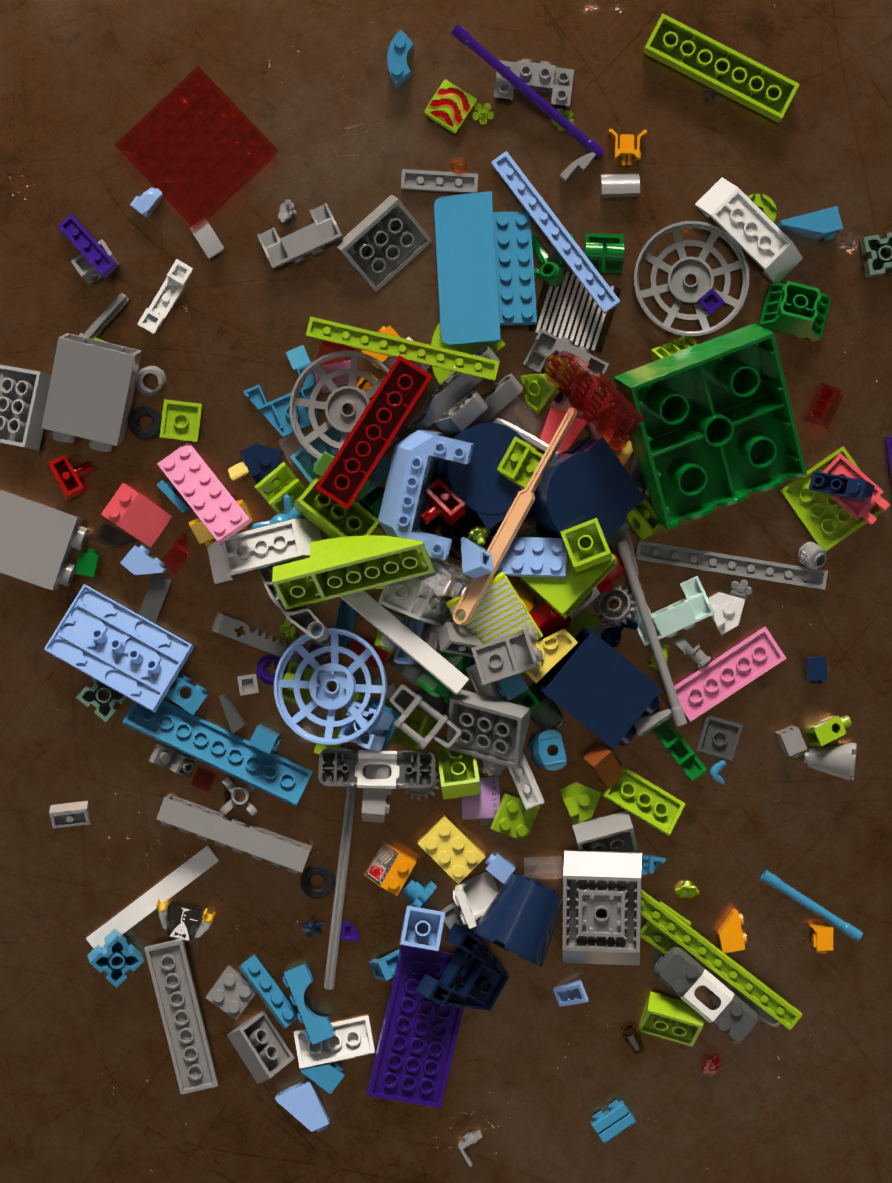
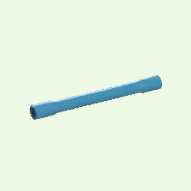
M768 870L764 871L760 880L774 889H778L856 942L861 939L862 931L807 898Z

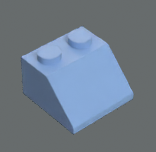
M407 906L399 945L439 951L445 912Z

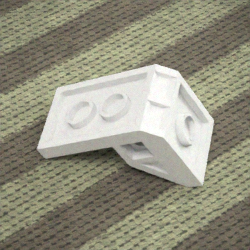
M415 577L385 585L378 603L435 626H443L445 622H448V617L450 616V610L446 602L459 596V593Z

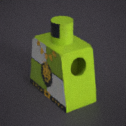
M848 715L841 718L839 716H830L803 728V732L810 746H823L845 735V728L851 726L852 722Z

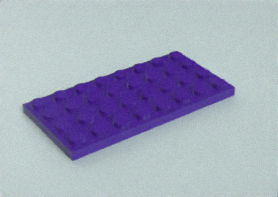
M404 945L400 946L366 1093L367 1096L441 1108L464 1007L441 1006L417 992L416 989L425 974L439 981L454 953L432 951Z

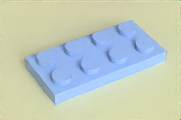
M515 537L494 576L504 572L506 576L567 578L568 551L563 538Z

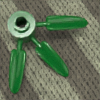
M570 233L571 237L574 239V234ZM532 235L534 250L540 262L544 263L541 267V272H539V269L534 268V279H537L538 275H540L551 287L560 286L565 279V274L560 268L566 262L560 255L558 265L554 262H548L547 260L550 259L547 250L538 237Z

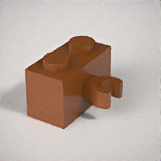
M599 742L586 753L583 759L596 779L609 789L625 773L621 768L623 765L621 761L614 757L616 754L610 746L605 747Z

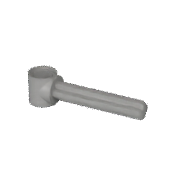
M120 293L84 334L80 333L78 336L91 339L97 337L126 305L129 298L125 294Z

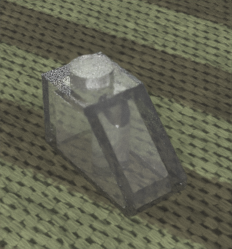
M562 856L524 858V876L537 879H563Z

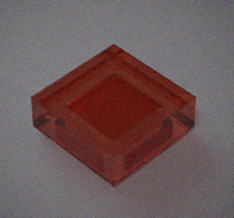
M198 767L191 785L209 792L216 773Z

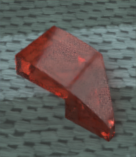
M184 532L160 560L174 573L187 560L186 534Z

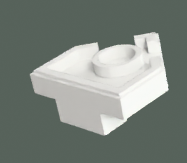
M720 592L708 598L715 612L710 617L721 635L739 625L745 599Z

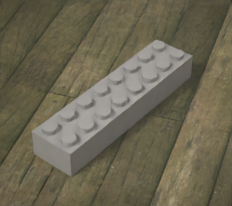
M171 794L164 797L156 818L160 820L161 825L179 827L178 831L189 834V832L197 834L196 837L207 841L209 838L214 840V844L225 847L228 845L233 847V851L243 854L247 852L251 854L252 858L260 861L262 858L266 859L270 865L280 867V865L288 867L287 871L294 874L303 872L312 849L310 845L228 815L224 816L218 811Z

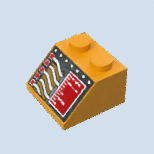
M383 841L364 875L380 887L398 896L416 864V859Z

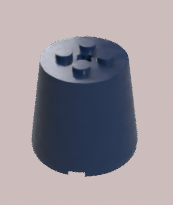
M510 874L478 921L477 926L474 927L472 933L542 967L563 899L555 895V890L541 885L540 882L524 875L519 877Z

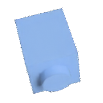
M498 852L495 856L491 854L485 862L487 864L485 869L503 884L516 869L513 864Z

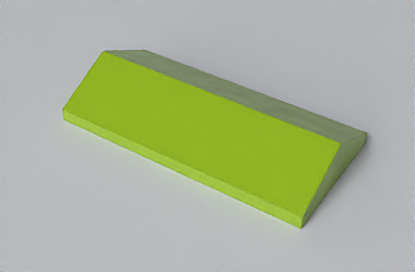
M621 766L625 774L609 789L606 788L603 797L669 836L686 803L626 767Z

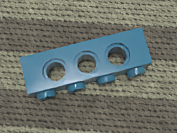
M181 673L177 675L174 687H170L165 696L190 714L195 715L208 697L205 693L207 690L198 684L194 686L190 683L191 679ZM183 688L190 689L191 696L189 698L182 696Z

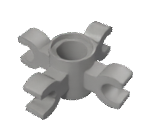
M228 777L222 781V785L231 793V800L220 808L221 813L225 816L235 806H242L253 817L258 811L248 801L249 794L256 788L249 784L244 788H237ZM241 792L244 794L245 800L237 802L234 795Z

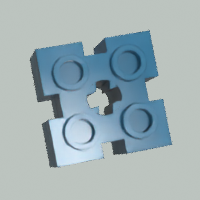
M114 929L104 938L106 944L103 947L97 945L87 956L89 963L100 973L104 971L106 979L117 988L127 978L126 972L129 969L134 972L144 962V958L136 947L132 944L128 945L126 938L117 929Z

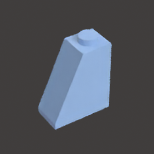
M307 1079L276 1094V1101L311 1132L315 1130L320 1132L328 1127L330 1118L311 1079Z

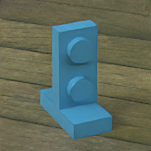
M400 949L380 959L369 961L377 980L387 981L393 978L392 975L395 972Z

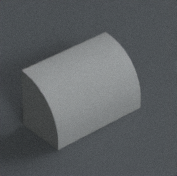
M639 173L600 174L601 198L639 196L641 193Z

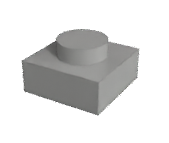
M257 674L237 676L240 696L259 693Z

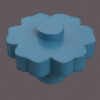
M410 880L402 889L405 893L404 896L411 901L408 906L424 907L430 901L429 897L437 888V885L430 881L423 887L419 882Z

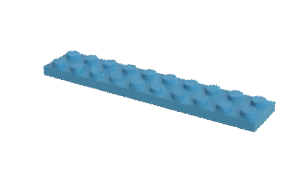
M162 700L155 713L133 701L122 723L295 807L313 773L273 752L268 754L249 745L250 741Z

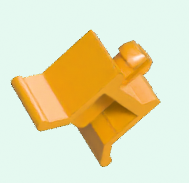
M610 128L607 135L614 140V160L622 157V166L626 165V157L627 166H631V157L635 161L640 160V139L646 136L647 130H643L637 136L636 149H634V135L621 134L618 149V134Z

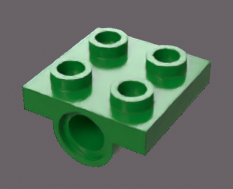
M585 234L584 254L599 273L622 274L624 235Z

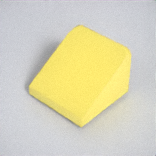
M244 461L228 469L232 481L235 482L250 474Z

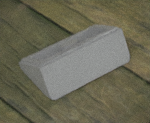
M88 801L50 806L49 815L53 829L91 824Z

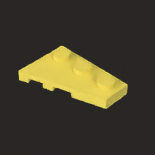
M566 629L560 630L537 642L536 646L539 650L541 649L544 661H541L543 666L526 673L535 683H538L578 642Z

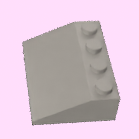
M391 194L342 238L335 247L371 288L377 292L433 241L402 202Z
M0 365V443L39 451L44 430L42 423L51 380L50 374Z
M461 689L450 698L449 720L462 730V734L452 747H446V749L517 769L529 727L531 708ZM448 725L447 743H450L456 735V731Z

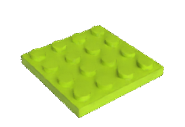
M844 446L807 470V476L796 478L780 489V492L816 544L824 548L825 551L866 524L862 517L858 520L854 519L829 495L809 490L813 471L823 472L840 453L858 468ZM875 505L869 512L876 517L884 511Z

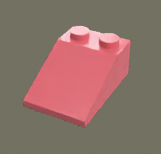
M122 483L101 513L108 520L151 548L173 517L126 483Z

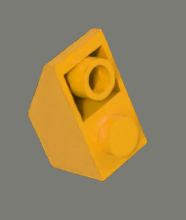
M736 909L730 912L717 931L720 950L723 953L746 950L745 944H748L746 933H742L741 925H744L742 913L739 914Z

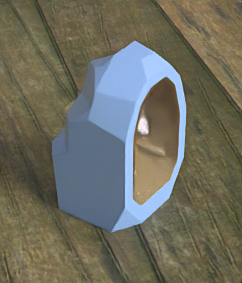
M150 188L136 196L130 206L147 218L162 199L163 193L158 188Z

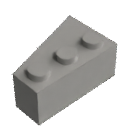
M369 764L366 765L365 778L388 779L392 771L388 765ZM364 788L361 812L362 821L385 823V814H389L390 802H387V795H391V789Z

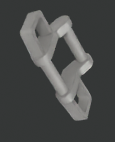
M400 685L390 698V702L402 713L393 726L396 729L402 730L417 742L422 750L433 739L447 748L452 747L462 734V730L453 724L449 717L445 714H440L423 700L424 697L420 694L417 695L406 685ZM402 690H406L415 698L406 710L396 702V698ZM417 706L421 707L438 721L425 738L421 737L404 723ZM446 723L456 731V735L450 743H446L436 736Z

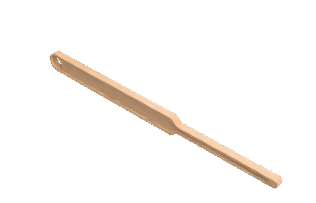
M570 407L527 487L518 492L487 549L493 557V572L477 579H471L453 612L455 623L465 625L470 621L535 501L534 492L577 415L575 408ZM464 610L466 613L465 619L459 622L458 614Z

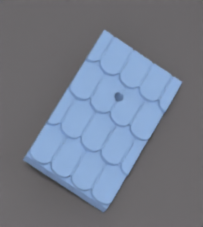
M84 584L44 650L155 713L188 659L189 654L194 649V646Z

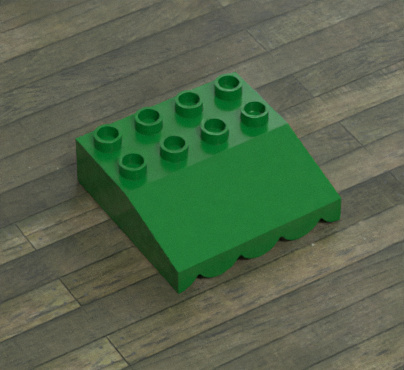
M753 323L614 377L635 457L659 524L667 530L675 528L681 520H693L710 514L716 506H729L745 500L752 492H764L780 486L785 479L807 476L773 332Z

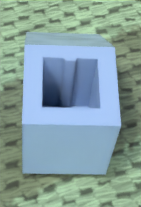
M462 537L463 574L477 579L492 573V554L476 542Z
M134 545L120 562L134 575L165 573L166 571L163 567L165 564L157 557L153 559L149 556L150 551L143 545L140 547Z

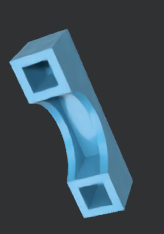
M305 963L284 972V984L286 988L290 987L292 992L290 999L292 1004L298 1007L299 1013H297L300 1023H304L307 1031H304L308 1042H312L314 1045L335 1036L336 1033L330 1018L316 1015L307 1005L306 993L309 986L314 982L308 964Z

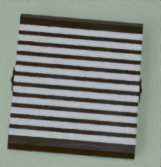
M563 271L565 279L558 287H551L544 280L536 305L537 324H531L528 331L538 334L540 329H543L560 339L562 337L573 341L572 345L583 346L588 350L601 353L616 307L604 314L575 274ZM609 285V287L612 289L615 295L619 298L621 289Z

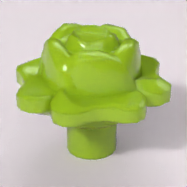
M475 526L471 529L467 539L477 542L479 546H483L486 544L485 538L489 537L490 530L483 526Z

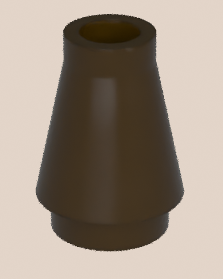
M635 1024L625 1026L621 1030L622 1038L635 1054L643 1052L645 1048L639 1028Z

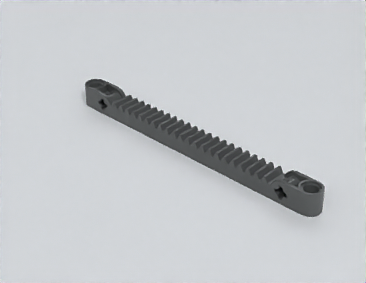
M217 612L211 628L213 632L278 657H282L289 647L288 641L281 644V638L274 641L273 635L267 638V633H263L260 636V630L252 633L251 627L246 622ZM243 626V630L246 632V634L238 636L239 632H237L236 630L237 628H241ZM297 651L289 659V661L299 665L304 660ZM320 655L318 658L317 656L315 657L321 666L331 663V657H328L326 660H324L323 655ZM309 664L306 666L307 668L314 670ZM358 668L353 673L356 684L366 685L364 673L360 674V668ZM372 673L370 675L372 685L382 686L381 676L375 680ZM388 679L386 698L390 699L398 688L395 687L394 681L391 685H388ZM402 690L397 696L396 702L409 706L415 698L406 690ZM424 690L415 691L417 695H423V699L440 714H446L449 704L444 702L445 698L434 697ZM417 706V710L427 713L421 707Z

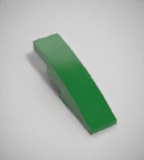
M658 707L652 714L660 712V708ZM666 720L652 730L692 782L708 771L669 720Z

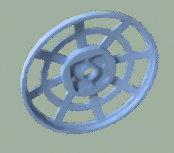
M327 628L329 634H331V646L322 647L309 653L302 644L312 638L305 634L287 648L275 672L274 696L282 718L296 734L314 743L334 745L346 743L360 737L376 722L385 703L387 678L379 655L366 640L347 630ZM322 629L315 630V636H319ZM339 635L356 640L366 650L358 656L353 651L340 647ZM297 651L304 660L297 668L294 680L283 679L285 667L292 654ZM331 652V663L321 666L316 661V656ZM339 652L350 656L355 661L348 668L339 664ZM371 655L379 667L382 686L372 685L370 672L364 663ZM309 664L315 672L312 674L310 681H301L303 671ZM359 667H361L364 673L366 685L356 684L353 673ZM331 681H335L337 684V689L334 692H331L328 688ZM282 687L294 688L295 700L300 711L293 717L290 716L284 704ZM300 688L310 689L313 700L306 706L302 700ZM355 692H365L364 700L357 709L351 700ZM371 693H381L378 708L367 723L361 714L369 703ZM317 706L328 709L327 720L320 719L311 712ZM346 707L351 713L350 717L335 721L336 709ZM304 717H307L316 724L326 726L324 738L308 733L297 723ZM354 720L361 727L359 731L349 736L332 739L334 727L349 724Z

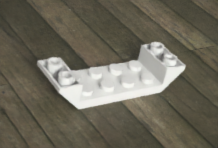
M721 178L695 204L707 218L711 217L764 270L762 273L772 283H779L803 259L794 243L737 186L726 179Z
M292 519L234 534L220 545L215 541L207 547L214 584L233 580V575L302 557L305 559L310 558V542L322 540L320 529L308 519Z

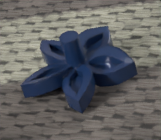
M310 919L308 924L301 926V930L307 932L308 938L312 937L314 933L322 935V931L319 928L324 923L315 924V921Z

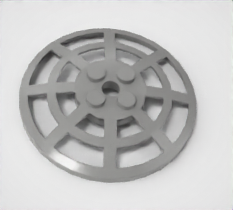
M700 221L674 223L654 234L641 250L634 270L636 298L646 316L661 329L674 335L685 337L708 335L727 325L742 308L749 288L748 264L740 246L719 227ZM698 228L707 230L711 234L706 243L698 240L682 241L680 229ZM672 232L674 244L664 249L658 257L648 253L650 247L658 239ZM718 236L731 246L739 261L727 264L722 254L713 247ZM696 246L703 249L698 258L687 257L684 247ZM677 249L680 260L675 262L673 266L662 261L670 252ZM709 252L718 259L722 267L710 268L705 262ZM644 259L653 264L650 276L651 288L640 291L639 273ZM658 268L668 273L667 284L656 285ZM741 268L742 289L737 300L728 296L731 285L730 272ZM724 274L725 284L723 292L714 290L725 303L733 306L734 309L724 320L710 327L706 318L710 315L707 311L703 310L698 300L712 289L714 277ZM693 275L696 279L695 284L688 285L685 282L686 276ZM670 291L673 297L676 298L672 308L663 302L659 294ZM654 296L658 305L668 313L664 323L659 321L649 311L643 298ZM682 303H693L696 314H682L678 311ZM676 317L683 320H699L702 330L682 331L670 326Z
M356 351L332 352L313 361L298 377L290 398L289 413L291 425L300 444L315 458L319 459L322 454L314 449L310 443L318 437L335 448L340 449L370 402V398L375 394L385 378L384 376L377 381L368 373L358 370L359 358L375 364L387 375L389 368L378 359ZM351 357L350 369H339L327 374L320 366L335 358ZM314 370L321 380L314 387L310 400L298 398L304 381ZM349 374L348 386L338 388L332 381L337 376ZM357 376L365 378L373 386L366 392L357 388ZM326 385L332 393L326 402L316 401L319 391ZM348 403L354 408L353 413L350 415L345 414L343 410L344 406ZM297 406L309 407V419L314 431L305 437L298 423ZM315 408L325 410L328 421L321 426L317 423ZM402 426L397 432L392 442L390 443L385 453L391 448V446L397 440L399 433L402 429ZM331 427L342 431L340 443L325 435V432Z

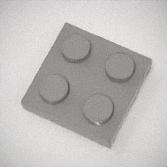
M227 966L205 998L237 1020L256 991L243 975Z

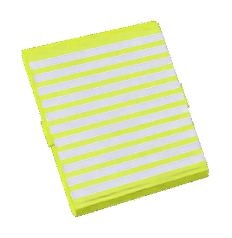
M504 572L492 578L470 621L464 625L483 644L515 634L523 630L522 627L524 626L535 631L538 639L543 637L540 629L528 612L525 603L520 599ZM463 594L446 602L452 614ZM464 610L458 614L459 622L465 619L466 613Z

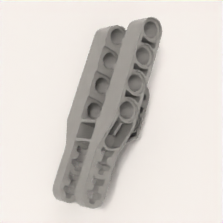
M488 345L480 348L473 354L500 361ZM453 372L428 394L420 414L400 431L395 443L397 444L417 430L428 428L432 423L440 430L441 436L448 438L472 426L487 423L522 392L523 387L511 373L498 383L495 382V386L486 394L480 395L476 390H470L483 378Z

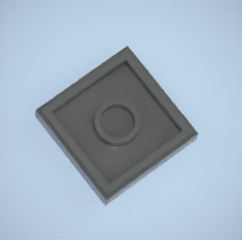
M706 714L696 751L733 762L743 725Z

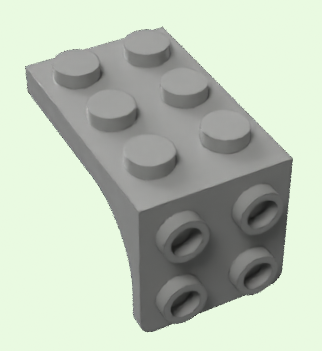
M524 626L522 627L523 630L515 634L471 648L483 686L543 666L541 661H544L541 649L539 650L536 646L538 638L535 631Z

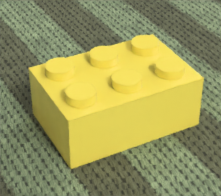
M445 814L417 843L457 884L486 857Z

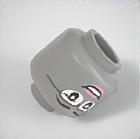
M807 542L799 548L798 560L809 569L816 570L826 563V551L814 542Z

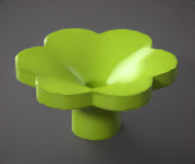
M684 881L680 888L675 889V893L678 894L679 898L686 897L692 899L699 895V890H697L696 886H691L690 881Z

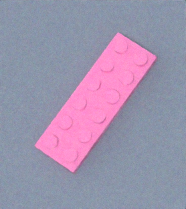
M189 442L157 463L219 545L251 523L250 518Z
M766 626L674 685L680 705L690 722L787 659Z

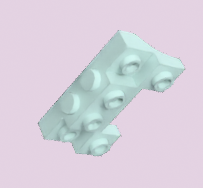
M698 576L680 583L686 598L654 613H651L649 609L658 639L666 636L667 638L673 637L677 634V631L683 628L685 630L695 626L696 622L715 614ZM634 606L633 608L636 609L637 613H631V616L644 646L650 643L638 607Z

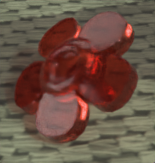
M715 1056L712 1060L707 1059L704 1062L705 1067H703L702 1072L709 1076L715 1075L716 1070H720L722 1067L720 1058Z

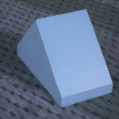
M581 978L553 989L559 1007L589 1001Z

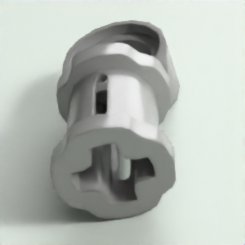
M681 636L673 642L682 654L692 658L697 664L698 669L711 659L710 656H707L700 649L699 644L692 648Z

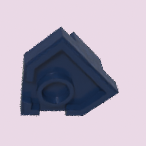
M256 443L240 451L250 474L256 484H258L278 467L283 451Z

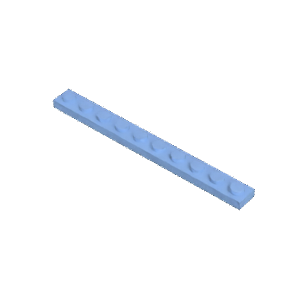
M505 151L493 160L491 165L604 314L620 304L619 298L508 152Z

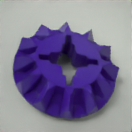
M269 654L259 660L256 672L263 683L274 685L275 672L272 678H270V671L264 668L270 667L272 661H274V668H277L281 657ZM287 666L285 667V670H284V673H283V678H284L285 673H286V671H287Z

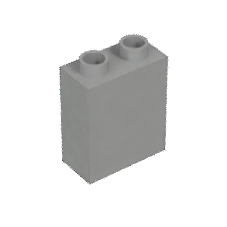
M70 333L60 336L56 348L42 428L51 430V438L56 441L74 443L75 436L89 439V447L91 449L111 452L113 445L118 446L125 440L142 351Z
M0 489V573L52 591H59L61 584L69 587L76 570V565L69 563L74 548L78 550L83 549L89 532L88 528L82 527L84 518Z

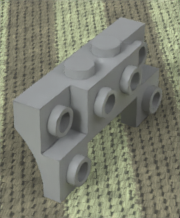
M521 59V61L517 62L499 60L533 90L551 92V105H561L570 108L574 69L558 68L548 61L533 63L531 59ZM497 72L493 98L513 100L515 87Z
M327 203L309 210L314 220L313 224L281 239L275 227L257 235L273 270L289 262L295 261V263H299L306 259V255L311 253L316 255L323 251V248L326 247L325 245L342 238V234Z
M540 329L523 365L540 373L546 360L580 377L574 392L591 400L609 364L589 354L590 350L583 346L578 348L572 345L573 341L565 337L560 339Z

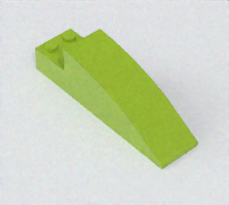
M376 535L347 536L310 542V558L273 567L272 583L285 610L434 573L435 569L423 541Z

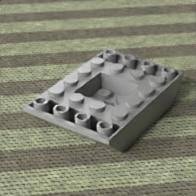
M564 851L563 963L640 966L642 853ZM598 909H605L607 915L601 918L597 916L596 911Z

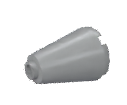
M852 742L809 748V752H805L804 763H808L809 768L854 781L857 743Z

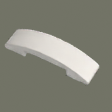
M178 259L175 260L167 274L166 280L149 308H146L137 325L152 334L156 333L183 291L193 268Z

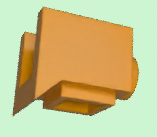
M810 925L814 932H811V945L816 949V953L827 954L828 951H833L834 928L831 925Z

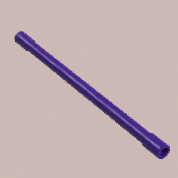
M459 24L455 26L451 31L454 37L468 46L581 143L588 152L595 153V158H600L605 151L601 146L580 131L473 39Z

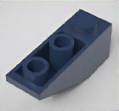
M813 471L809 490L870 505L875 486L865 480Z

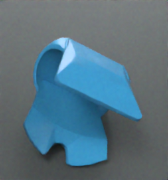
M558 728L544 731L539 735L531 734L527 747L532 750L530 759L539 769L545 768L554 771L566 765L567 755L564 741ZM550 745L558 747V753L554 756L549 755L547 752V748Z

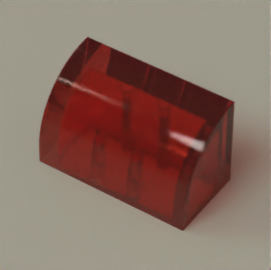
M821 382L806 418L828 429L843 396L840 389Z

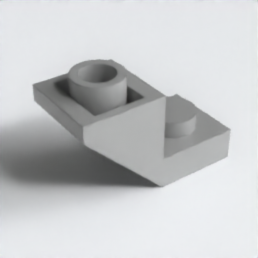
M156 743L149 761L167 767L175 773L190 777L197 759L171 747Z

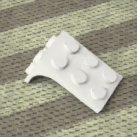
M488 871L463 880L459 884L456 883L455 890H453L455 904L457 907L461 906L460 916L464 925L468 924L469 929L477 926L476 919L485 913L499 892L493 875Z

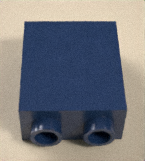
M584 626L575 637L578 644L537 683L536 687L614 749L618 743L624 746L634 737L636 727L633 724L642 713L648 716L657 709L661 702V698L657 695L662 688L594 632Z

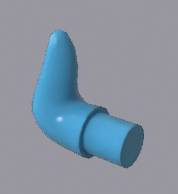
M723 759L717 764L715 763L709 772L710 777L722 785L725 784V781L719 775V772L727 765Z

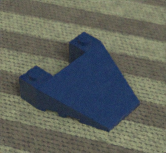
M454 923L445 940L458 947L439 981L425 974L416 991L441 1006L450 1005L459 1008L469 1007L470 1009L490 1011L509 976L499 962L494 959L491 951L486 948L479 936Z

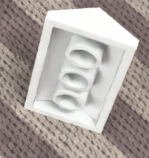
M369 1016L332 1023L336 1035L314 1045L312 1042H308L304 1031H307L306 1029L293 1031L299 1068L302 1069L374 1054V1039Z

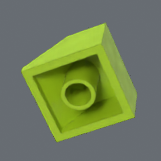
M597 518L560 532L576 573L613 559Z

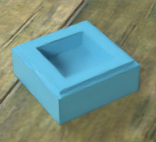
M304 345L286 352L293 370L311 362Z

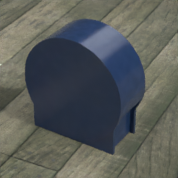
M482 423L458 432L451 438L474 444L470 463L463 464L438 458L436 466L437 479L440 478L465 503L464 515L474 527L483 526L487 530L505 518L518 492L523 490V488L511 482L496 470L515 436L526 442L516 431L502 424Z
M587 436L573 449L554 455L534 492L535 501L533 509L540 524L549 533L558 538H562L561 531L597 518L606 539L622 526L628 513L645 498L605 438L592 439L590 436Z

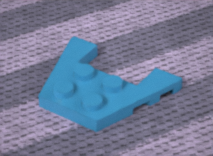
M312 362L296 368L299 376ZM314 370L304 381V387L300 389L298 398L310 400L311 393L315 387ZM260 385L243 391L283 437L294 433L289 413L292 392L267 403ZM297 406V418L301 430L311 426L308 412L309 407ZM315 408V417L318 423V409Z

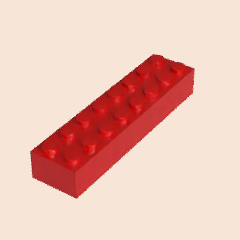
M399 355L315 489L349 509L433 376Z

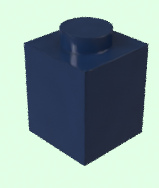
M825 656L804 657L805 680L811 681V684H822V680H828Z

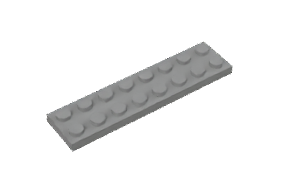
M183 938L146 946L144 949L180 1094L217 1087L219 1082Z

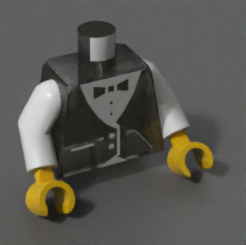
M158 898L156 909L158 910L162 927L166 930V935L174 937V940L183 938L184 945L186 940L193 941L194 938L201 937L209 929L216 915V912L212 915L208 914L207 908L202 909L173 901L169 903V899H166L165 903H161L160 898Z

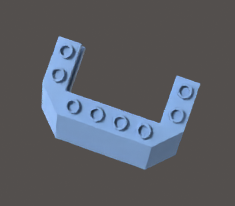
M420 429L394 446L378 522L387 536L423 541L429 557L447 560L453 539L421 532L419 528L421 522L419 515L425 511L426 506L424 489L431 484L436 457L468 464L471 461L474 444L441 436V432Z

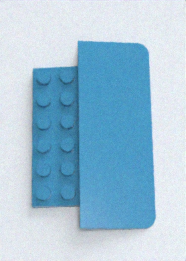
M492 191L439 197L434 203L440 328L443 343L449 346L500 342V325L537 324L531 216L527 211L493 212Z

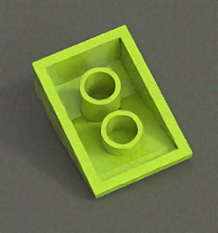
M442 738L447 743V738ZM435 740L443 800L480 795L481 787L476 757L446 749L445 746Z

